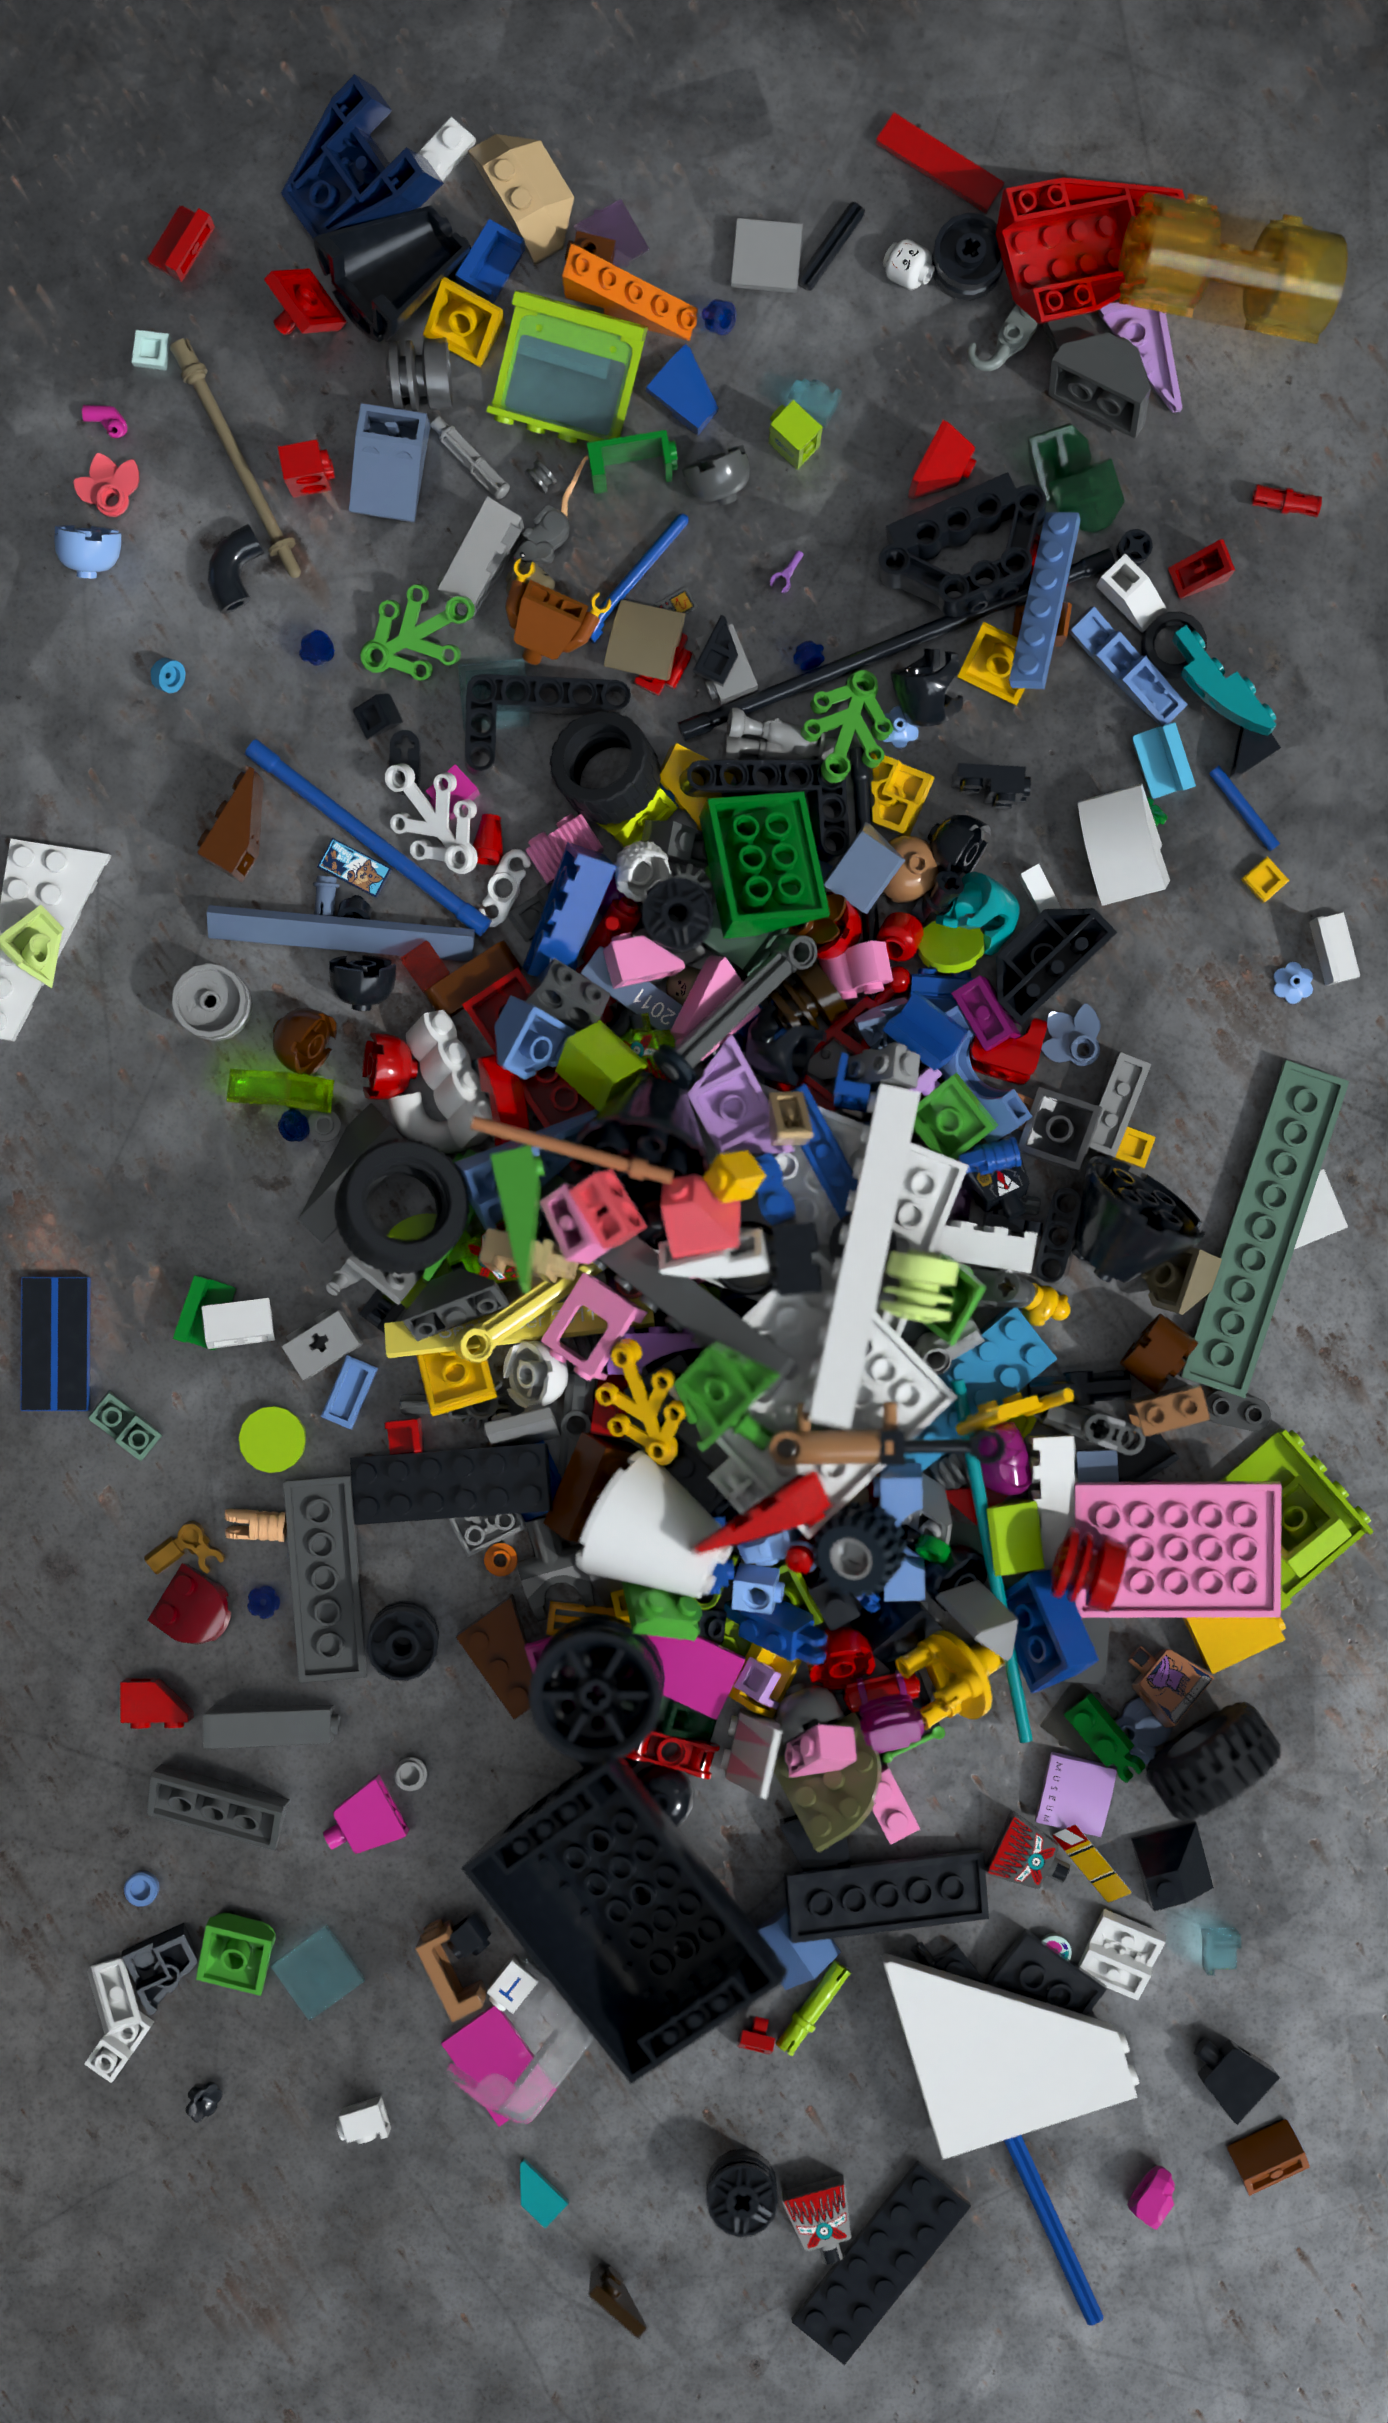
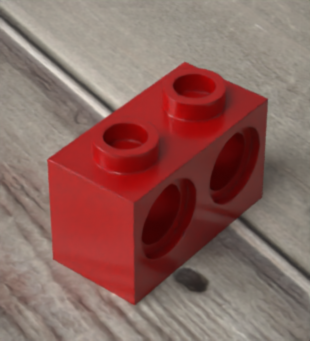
M317 439L278 447L283 479L293 498L332 490L330 479H335L332 459L329 458L327 449H321Z

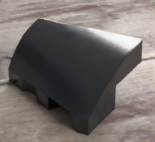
M184 1923L122 1951V1959L136 1984V1992L148 2016L157 2011V2005L169 1992L172 1993L176 1989L181 1977L188 1974L198 1963L194 1945Z

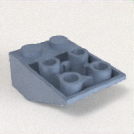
M361 403L355 436L349 512L415 523L430 432V422L426 413Z

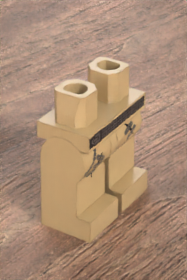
M487 1228L479 1261L491 1271L504 1274L506 1265L516 1267L508 1232ZM544 1239L542 1245L536 1240L532 1275L541 1277L546 1282L556 1284L557 1277L574 1280L579 1262L566 1261L561 1248L554 1241Z

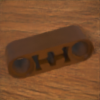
M505 940L431 986L424 994L435 1011L444 1010L451 1018L464 1009L463 1003L517 967L520 971L523 967Z

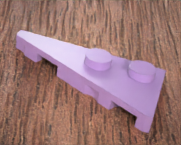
M1163 295L1110 303L1099 309V316L1114 336L1124 337L1134 346L1138 347L1149 383L1172 413L1181 412L1182 402Z

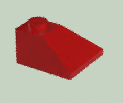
M942 420L912 478L908 498L915 500L956 487L962 477L967 479L970 477L977 463V460L972 458L976 447L949 422Z

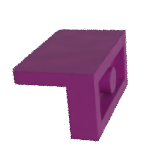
M979 975L952 992L984 1050L989 1051L1010 1037L1017 1039L1021 1036L1010 1015L998 1003L997 993L987 978Z

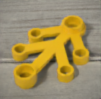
M622 1339L612 1348L611 1358L617 1367L623 1369L634 1400L618 1391V1388L612 1383H605L596 1390V1399L604 1406H609L613 1403L642 1421L646 1429L644 1431L632 1424L626 1415L617 1414L608 1422V1430L613 1436L621 1437L625 1434L644 1446L646 1454L658 1465H667L676 1458L678 1443L674 1435L680 1421L686 1417L683 1402L674 1400L664 1409L666 1421L662 1429L657 1420V1415L666 1394L674 1386L675 1376L668 1369L658 1371L652 1377L654 1388L650 1397H648L636 1363L642 1357L641 1347L633 1339ZM660 1376L666 1379L667 1385L661 1382ZM604 1390L609 1392L611 1398L605 1395ZM672 1408L679 1412V1416L673 1413ZM616 1421L621 1423L623 1429L617 1426Z

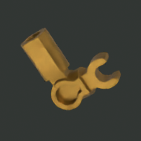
M188 1521L179 1529L176 1538L170 1536L145 1555L144 1559L153 1572L158 1575L185 1554L183 1549L187 1548L192 1555L196 1554L199 1557V1567L207 1574L211 1568L206 1563V1557L210 1555L215 1556L220 1563L224 1561L225 1557L221 1550L208 1544L210 1539L204 1533L200 1523Z

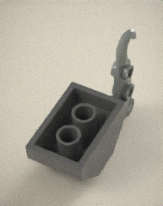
M1016 304L999 330L996 352L989 360L977 358L975 355L976 344L971 343L967 350V358L970 364L981 371L998 369L1010 356L1027 345L1040 324ZM1084 315L1042 323L1054 354L1051 364L1048 396L1136 439L1146 422L1151 391L1138 347L1134 346L1124 337H1116L1110 333L1099 334Z

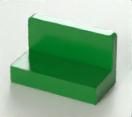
M194 1275L172 1339L208 1349L205 1340L202 1306L231 1303L234 1300L237 1289L201 1275Z

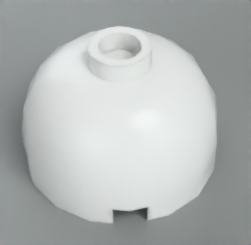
M527 1341L514 1345L509 1349L505 1357L503 1375L504 1378H509L511 1388L507 1389L508 1394L517 1405L524 1408L536 1404L544 1406L551 1404L563 1394L567 1386V1363H562L552 1357L549 1353L550 1347L541 1341Z

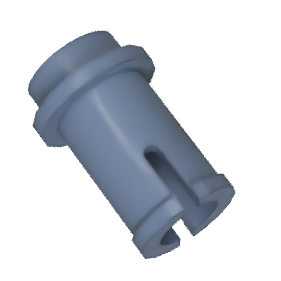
M317 876L316 882H313V886H316L314 915L335 916L336 888L340 887V884H336L337 877Z

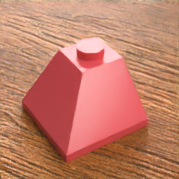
M697 1174L672 1178L671 1184L662 1183L661 1209L673 1259L739 1247L741 1200L720 1203L704 1181L703 1176Z

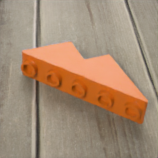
M570 245L562 275L565 298L604 308V314L648 326V331L690 341L692 330L697 324L696 315L698 308L577 245Z

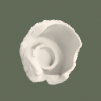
M636 841L631 845L625 846L617 854L615 862L617 866L615 869L616 887L627 898L644 903L648 895L647 892L653 886L670 879L671 870L667 854L654 842Z

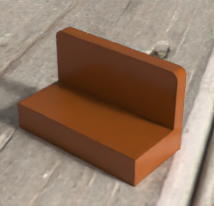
M1286 2119L1227 2147L1249 2196L1310 2168L1306 2154L1289 2121Z

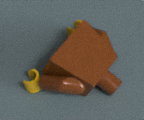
M522 558L518 559L514 564V571L517 577L516 580H512L505 609L509 625L515 630L513 640L516 644L525 647L522 654L523 659L529 664L538 665L543 656L557 660L562 652L570 653L585 645L600 621L598 618L600 613H605L610 609V598L603 608H597L595 600L600 592L594 593L590 599L592 608L590 612H586L588 605L532 580L527 585L525 583L526 579L535 572V563H531L530 571L527 574H522L519 570Z

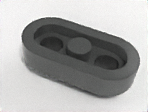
M1221 1390L1213 1391L1205 1397L1210 1416L1209 1421L1249 1431H1259L1265 1428L1270 1421V1408L1259 1398L1250 1396L1242 1398ZM1220 1401L1225 1402L1227 1406L1226 1411L1222 1414L1216 1411V1405ZM1253 1408L1259 1411V1418L1255 1421L1249 1418V1411Z

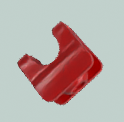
M1034 1018L1023 1037L1017 1039L1009 1038L989 1051L984 1050L975 1035L969 1052L974 1072L1017 1085L1026 1084L1031 1074L1036 1070L1047 1029V1021Z

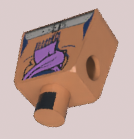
M1139 1646L1128 1658V1662L1141 1672L1132 1683V1688L1165 1728L1175 1727L1214 1679L1212 1675L1168 1648L1160 1650L1153 1657L1142 1646Z

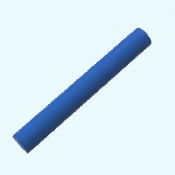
M1217 766L1212 770L1209 775L1270 852L1280 845L1279 841L1223 769Z

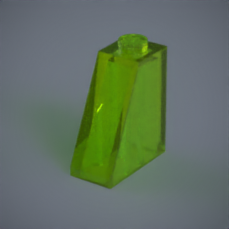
M230 1069L226 1102L248 1106L331 1113L334 1080L291 1072Z

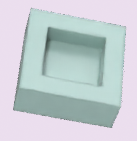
M136 330L132 364L135 367L167 370L171 342L170 335Z

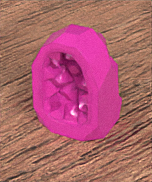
M1156 2165L1135 2188L1127 2203L1129 2210L1136 2217L1155 2230L1159 2228L1174 2206L1172 2194L1175 2190V2183L1172 2180L1170 2171L1163 2166Z

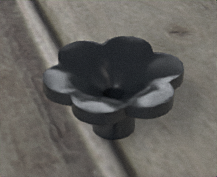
M214 2082L207 2083L203 2088L192 2087L188 2092V2098L191 2101L186 2107V2114L191 2116V2119L196 2123L202 2121L205 2116H211L216 2111L217 2103L221 2100L223 2092Z

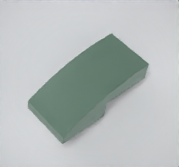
M111 1391L106 1393L88 1416L90 1421L113 1437L114 1442L140 1461L144 1459L162 1437V1434Z

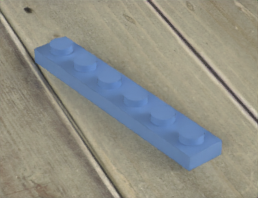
M1046 512L1009 678L1011 688L1045 689L1081 521L1078 512Z

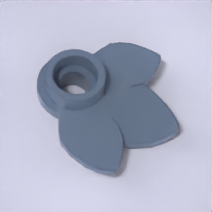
M1084 1004L1074 1018L1062 1012H1049L1047 1016V1029L1051 1039L1042 1044L1041 1050L1044 1055L1057 1063L1071 1061L1078 1066H1088L1095 1062L1100 1053V1046L1096 1037L1101 1027L1096 1012L1088 1004ZM1079 1044H1085L1088 1047V1054L1086 1056L1078 1054L1077 1046Z
M1140 1697L1128 1702L1124 1707L1122 1717L1114 1720L1122 1731L1126 1728L1129 1730V1739L1135 1745L1130 1753L1140 1757L1145 1764H1148L1156 1754L1154 1746L1161 1745L1167 1741L1172 1732V1727L1165 1728L1156 1716H1152L1151 1710Z

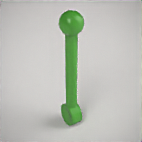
M941 1726L935 1727L930 1733L922 1736L921 1741L910 1743V1746L881 1753L880 1758L882 1762L890 1763L893 1757L933 1738L942 1739L945 1736V1730Z

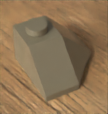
M1190 1247L1140 1275L1141 1278L1146 1280L1150 1291L1148 1296L1152 1306L1181 1315L1186 1313L1212 1291L1222 1259L1203 1250Z

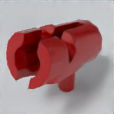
M622 897L620 900H612L600 924L585 946L582 959L586 964L599 946L605 949L612 942L611 939L613 937L633 933L641 918V913L638 910L639 906L634 901Z

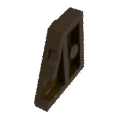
M599 2263L590 2274L588 2296L639 2339L646 2331L647 2326L626 2286L623 2284L622 2276L612 2267L606 2269Z

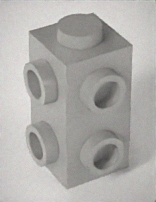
M898 1043L887 1044L886 1048L879 1050L866 1049L863 1051V1054L848 1057L846 1081L870 1085V1093H877L880 1084L904 1089L917 1088L920 1055L907 1050L905 1045Z

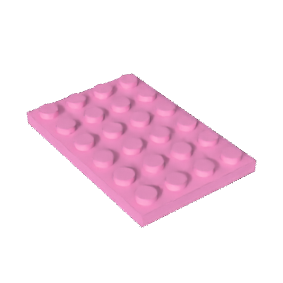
M1280 1481L1075 1482V1528L1080 1531L1078 1545H1080L1086 1532L1093 1534L1094 1550L1098 1549L1105 1537L1125 1542L1128 1545L1122 1581L1111 1610L1107 1613L1087 1607L1085 1604L1086 1590L1081 1589L1075 1600V1605L1081 1618L1281 1617Z

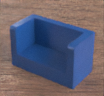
M489 219L455 274L457 284L494 303L525 252L524 239Z

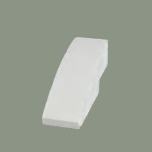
M760 1228L739 1233V1247L675 1259L671 1255L669 1242H660L659 1270L661 1274L694 1278H728L771 1272L768 1241Z

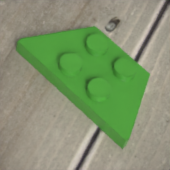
M718 1341L709 1346L674 1383L679 1399L685 1406V1414L689 1424L695 1423L701 1436V1440L697 1442L699 1449L704 1452L711 1447L780 1375L776 1371Z

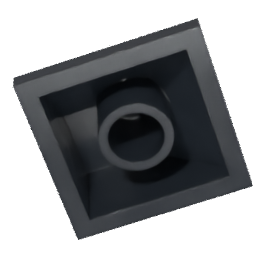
M1196 1821L1131 1838L1147 1902L1154 1912L1188 1903L1214 1888Z

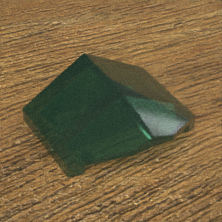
M1071 423L1028 437L1029 465L1036 485L1045 493L1046 501L1086 488L1087 475L1092 458L1088 439Z
M1112 458L1048 482L1057 511L1078 512L1081 520L1079 529L1093 533L1111 526L1125 502Z

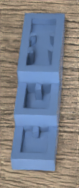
M1089 607L1069 627L1068 632L1086 653L1159 726L1170 723L1188 705L1146 656H1141L1120 631H1115L1095 607Z

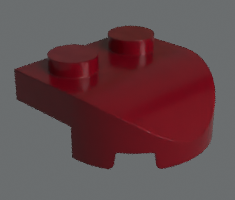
M182 1563L147 1620L169 1637L179 1642L198 1645L208 1641H215L224 1633L230 1622L231 1611L228 1610L226 1598L229 1595L220 1583L211 1581L189 1564Z

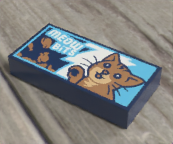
M334 838L331 839L317 866L318 869L337 877V879L376 899L392 872V868Z

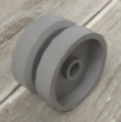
M207 963L192 967L181 975L174 987L172 996L175 1017L183 1028L202 1039L212 1041L230 1039L244 1029L251 1017L253 1003L249 988L239 976L220 965ZM213 996H215L216 1005L209 1008L207 1002H212Z

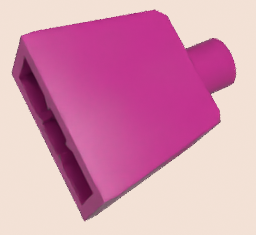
M378 1774L335 1808L333 1815L338 1824L323 1831V1836L332 1850L348 1841L353 1852L358 1854L407 1836L409 1828Z

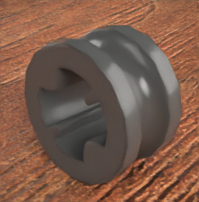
M538 460L534 462L533 469L525 471L529 480L544 494L548 492L550 484L555 485L557 483L554 475Z

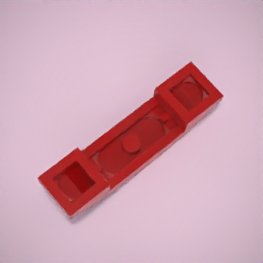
M497 1053L477 1058L481 1091L489 1093L492 1121L529 1131L527 1108L519 1076L498 1065ZM494 1135L495 1147L512 1141Z

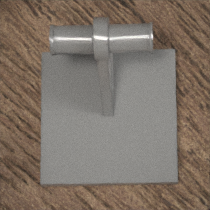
M351 1254L343 1267L335 1270L332 1275V1281L327 1284L326 1289L330 1294L337 1295L342 1288H347L349 1285L365 1278L399 1305L424 1274L425 1269L415 1273L411 1272L410 1274L381 1272L380 1269L376 1270L372 1266L366 1265L364 1261L361 1262L359 1260V1257Z

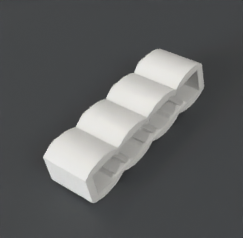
M444 1010L424 1013L407 1031V1045L413 1056L420 1062V1071L425 1082L434 1090L435 1103L443 1116L448 1119V1128L454 1141L462 1149L480 1145L490 1134L471 1129L473 1117L478 1116L492 1120L490 1100L485 1096V1092L481 1091L480 1076L471 1068L469 1053L465 1046L457 1039V1031L450 1016Z

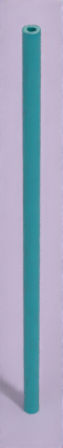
M964 1379L951 1381L952 1392L958 1397L954 1400L958 1423L967 1420L966 1417L971 1415ZM974 1432L961 1436V1439H969V1436H972ZM964 1453L990 1590L1007 1607L1002 1576H995L987 1516V1508L989 1507L980 1462L974 1456H970V1453ZM1014 1644L1012 1657L1008 1661L1004 1659L1019 1742L1028 1743L1033 1741Z

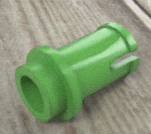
M744 1412L730 1428L734 1430V1435L739 1433L763 1451L773 1438L775 1432L770 1431L750 1417L751 1412Z

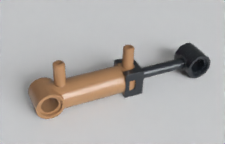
M805 1402L797 1403V1430L785 1429L778 1431L774 1434L769 1446L771 1457L775 1462L784 1466L827 1464L905 1465V1453H970V1456H974L976 1460L983 1464H994L1001 1460L1006 1449L1003 1437L991 1428L975 1431L972 1436H969V1439L905 1440V1430L897 1428L896 1402L883 1403V1428H879V1430H811V1422H807L809 1413L803 1412ZM984 1437H993L996 1441V1449L990 1455H982L978 1450V1443ZM785 1438L792 1439L797 1445L795 1453L789 1457L782 1456L777 1451L778 1442Z

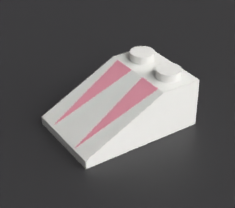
M739 1708L738 1717L731 1716L727 1734L733 1736L731 1749L724 1748L720 1768L726 1769L725 1779L764 1799H767L782 1732L780 1723L776 1721V1716L769 1718L751 1710Z

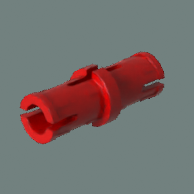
M1256 484L1251 505L1280 510V514L1285 515L1291 512L1317 518L1321 509L1322 496L1294 492L1293 488L1286 487L1284 490Z

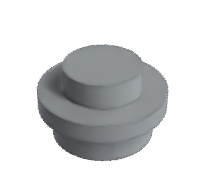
M406 1757L397 1763L394 1769V1780L401 1789L415 1791L424 1785L427 1779V1768L420 1759Z

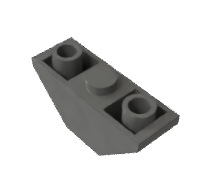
M458 1269L430 1280L402 1315V1321L416 1341H420L508 1307L509 1301L495 1280L464 1269Z

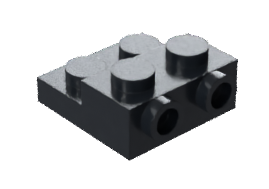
M958 763L952 775V788H960L959 793L979 794L980 790H985L984 803H992V808L1012 809V805H1017L1019 802L1025 803L1026 798L1030 796L1031 777L1025 776L1026 767Z

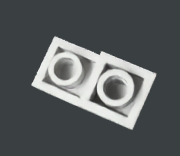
M139 2011L141 2023L111 2035H104L85 2062L87 2067L110 2083L115 2080L155 2022L141 2011Z

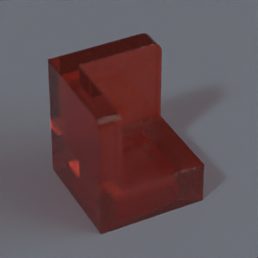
M424 941L400 958L423 993L451 974L428 941Z

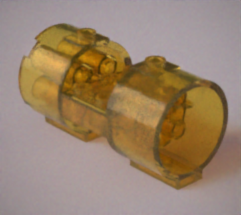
M1148 192L1140 198L1139 206L1142 209L1136 217L1131 216L1120 254L1119 272L1124 274L1125 284L1121 283L1119 287L1121 293L1119 304L1192 318L1194 308L1204 296L1209 282L1214 281L1244 288L1243 311L1246 318L1244 330L1305 343H1318L1319 335L1328 326L1336 311L1344 287L1348 251L1346 240L1342 234L1303 225L1302 217L1283 214L1282 220H1270V223L1260 234L1253 251L1241 250L1240 246L1226 243L1219 244L1221 222L1217 209L1218 206L1207 204L1208 197L1188 193L1187 199H1178Z

